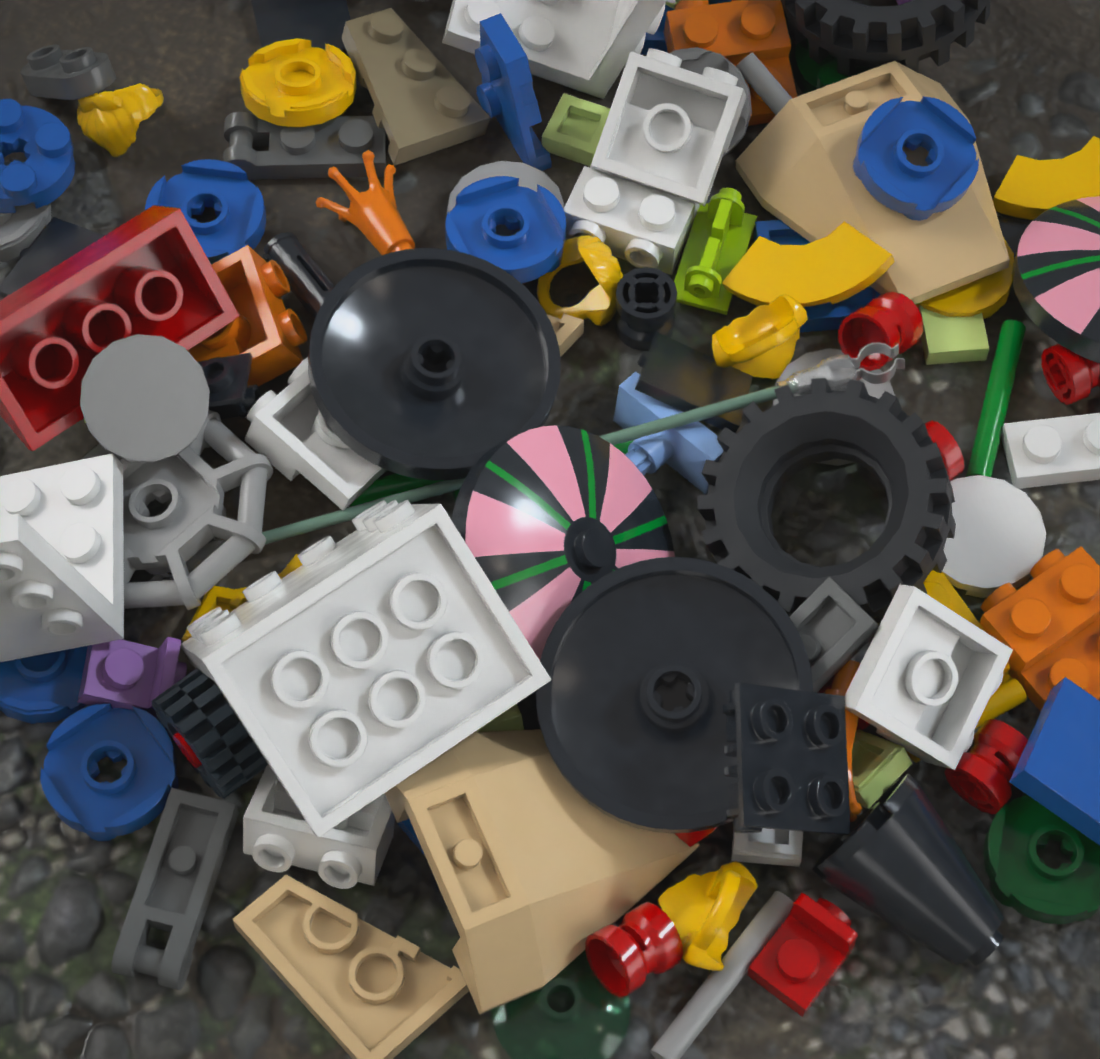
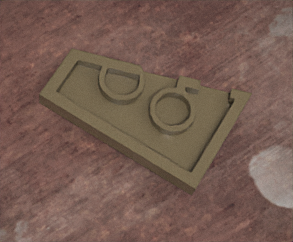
M392 8L345 22L341 39L349 58H351L360 85L367 88L374 102L372 114L378 128H384L390 141L388 153L394 166L485 135L491 117Z

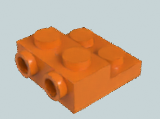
M681 0L675 5V10L666 12L664 37L668 53L678 49L698 47L722 54L737 66L740 61L753 52L792 98L797 97L789 61L791 43L781 0H731V2L709 5L708 0ZM746 81L750 89L752 107L748 126L770 123L776 115Z
M246 245L211 264L240 317L189 349L188 352L198 362L216 357L251 353L253 358L248 385L257 384L258 386L298 366L303 361L298 346L307 341V334L296 313L290 308L285 309L281 296L290 292V286L277 262L274 260L266 262L249 245Z
M1082 546L1067 556L1060 549H1055L1046 554L1033 566L1029 573L1033 580L1018 590L1011 583L1000 586L984 600L980 607L984 614L979 623L986 633L1013 649L1008 660L1011 666L1008 673L1012 678L1020 682L1026 692V696L1040 711L1046 702L1050 690L1064 677L1100 701V566Z

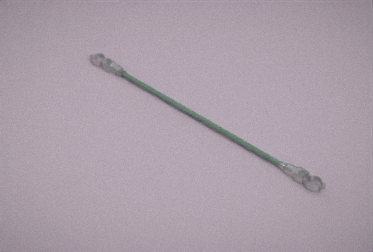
M870 343L860 350L858 358H850L849 355L840 354L824 358L815 367L794 372L786 380L777 382V386L599 437L612 445L620 444L743 409L753 401L757 405L777 399L774 389L787 384L794 397L811 393V379L826 378L831 390L846 391L849 379L856 381L864 379L872 384L885 383L894 376L896 369H905V359L896 358L892 367L883 373H871L864 368L855 371V369L860 367L861 361L870 354L881 353L890 358H894L899 354V344L891 348L884 343ZM465 479L440 481L352 506L344 511L338 510L262 532L266 537L265 545L353 520L356 516L383 500L387 504L394 500L398 504L405 500L413 503L459 490ZM214 537L186 562L189 573L227 540ZM171 571L165 574L154 575L149 581H162L164 577H170L171 580H174Z

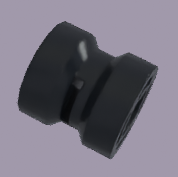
M643 267L626 273L618 282L615 330L620 340L632 349L648 351L651 340L656 332L669 338L673 335L677 289L675 282L668 274L656 268Z

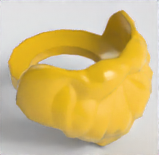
M138 83L123 89L104 91L78 99L77 109L78 124L81 126L85 136L110 152L112 157L121 156L135 142L140 122L148 119L163 104L162 91Z
M591 235L565 240L560 266L538 279L537 297L539 304L547 315L559 319L562 318L563 314L582 320L589 318L598 326H603L612 320L617 308L616 290L618 282L624 275L621 272L618 259L612 256L610 247L604 244L598 237ZM585 261L599 285L594 287L580 303L574 306L560 307L554 304L549 293L550 283L554 275L566 266Z
M783 294L770 302L769 305H759L747 316L733 319L728 326L725 325L712 334V350L716 365L721 368L732 366L753 377L779 378L787 365L790 364L794 355L796 341L800 337V327L808 318L806 310L797 300Z
M734 861L722 865L718 871L708 872L703 875H689L685 880L668 888L659 897L658 905L674 923L683 945V960L686 964L712 971L723 970L724 965L721 961V954L727 949L728 933L736 926L741 910L745 908L758 887L755 878L743 864Z

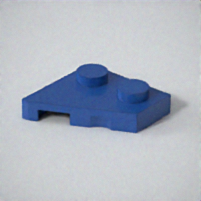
M501 13L479 21L480 47L475 49L476 62L482 74V84L476 87L479 103L491 118H497L523 163L541 171L551 168L550 153L542 146L531 127L542 122L538 101L533 90V80L527 55Z

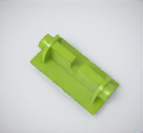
M722 188L718 194L711 197L709 204L706 203L705 206L700 205L674 280L678 303L727 315L733 294L725 289L722 282L747 252L757 220L756 215L744 213L745 206L741 201L742 195L737 190Z

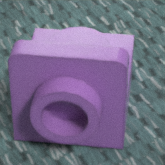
M167 637L159 648L122 639L89 645L77 702L91 706L110 703L112 709L126 708L132 711L133 706L147 711L156 718L157 712L153 709L151 701L186 676V663L178 661L181 640Z

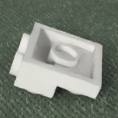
M649 48L647 55L643 56L630 51L591 166L593 169L705 206L723 154L728 151L746 100L745 91L743 88L736 86L737 77L722 70L705 67L701 75L680 68L682 59L670 53Z
M584 166L564 207L566 216L565 240L586 235L598 237L604 244L610 247L613 256L628 260L637 268H656L666 274L673 275L687 244L700 205L593 169L592 166L590 168Z
M307 357L292 372L288 379L289 385L278 395L270 390L252 406L247 414V419L251 424L245 441L258 453L266 455L270 463L290 481L301 473L344 511L387 470L355 453L341 441L327 424L311 390Z
M900 584L845 694V709L878 728L876 733L895 744L903 746L907 752L922 761L955 770L963 753L967 752L973 742L974 730L990 697L997 691L1002 682L1003 670L1013 649L915 586Z
M268 764L243 817V853L252 855L254 861L268 871L284 872L293 865L317 871L324 882L336 888L348 889L355 886L357 882L374 886L393 838L395 816L384 793L318 838L312 832Z

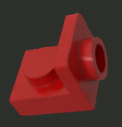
M801 893L793 903L790 915L749 966L747 976L803 1017L851 954L858 933L850 927L852 924L851 920L838 906L822 898L814 901L808 895Z

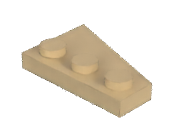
M288 875L283 876L233 918L237 931L352 1059H393L469 992L462 972L453 965L450 968L421 952L419 946L398 935L395 938L358 918V913Z

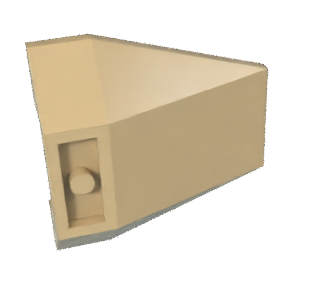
M892 61L790 99L737 158L736 170L764 209L809 242L828 236L845 221L892 254L895 262L870 286L880 294L887 292L901 293L911 299L914 304H917L1006 269L1009 266L1010 259L976 141L973 145L977 153L976 160L979 158V166L976 177L967 192L951 208L933 213L925 220H911L903 213L887 208L867 191L862 181L855 175L853 160L856 156L859 135L869 116L879 106L891 99L903 97L901 102L910 100L920 102L923 96L937 98L957 109L970 123L969 119L940 83L896 61ZM906 146L902 148L907 155L906 159L916 166H928L925 159L929 152L925 148L919 146L914 151Z
M541 729L474 732L385 792L397 823L410 819L460 935L452 951L479 1014H483L545 987L585 950V942L590 934L604 926L613 925L700 846L699 843H696L689 847L674 833L653 832L621 823L590 805L571 787L557 768L546 746Z

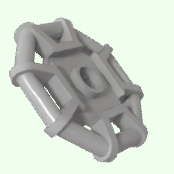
M208 409V416L196 440L177 456L154 463L120 460L123 464L124 609L185 605L190 610L201 605L200 598L249 554H259L266 543V537L262 534L267 481L273 474V468L266 455L256 454L224 426L217 412ZM99 443L82 459L111 453L106 451ZM211 446L229 463L213 469L200 458V455L204 448ZM241 486L236 521L226 517V508L223 505L224 492ZM172 498L165 512L155 517H149L150 511L147 505L151 501L156 499L158 502L164 503ZM214 537L227 540L189 573L186 562ZM135 570H145L154 575H161L171 571L174 580L129 583Z

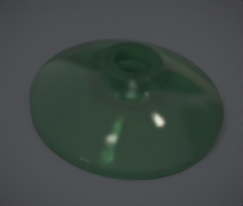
M584 950L542 989L492 1009V1023L500 1045L511 1059H611L621 1046L627 1033L630 1020L629 995L624 997L615 996L603 987L592 971ZM563 991L570 994L575 1002L573 1007L563 1013L552 1010L547 1001L553 993Z

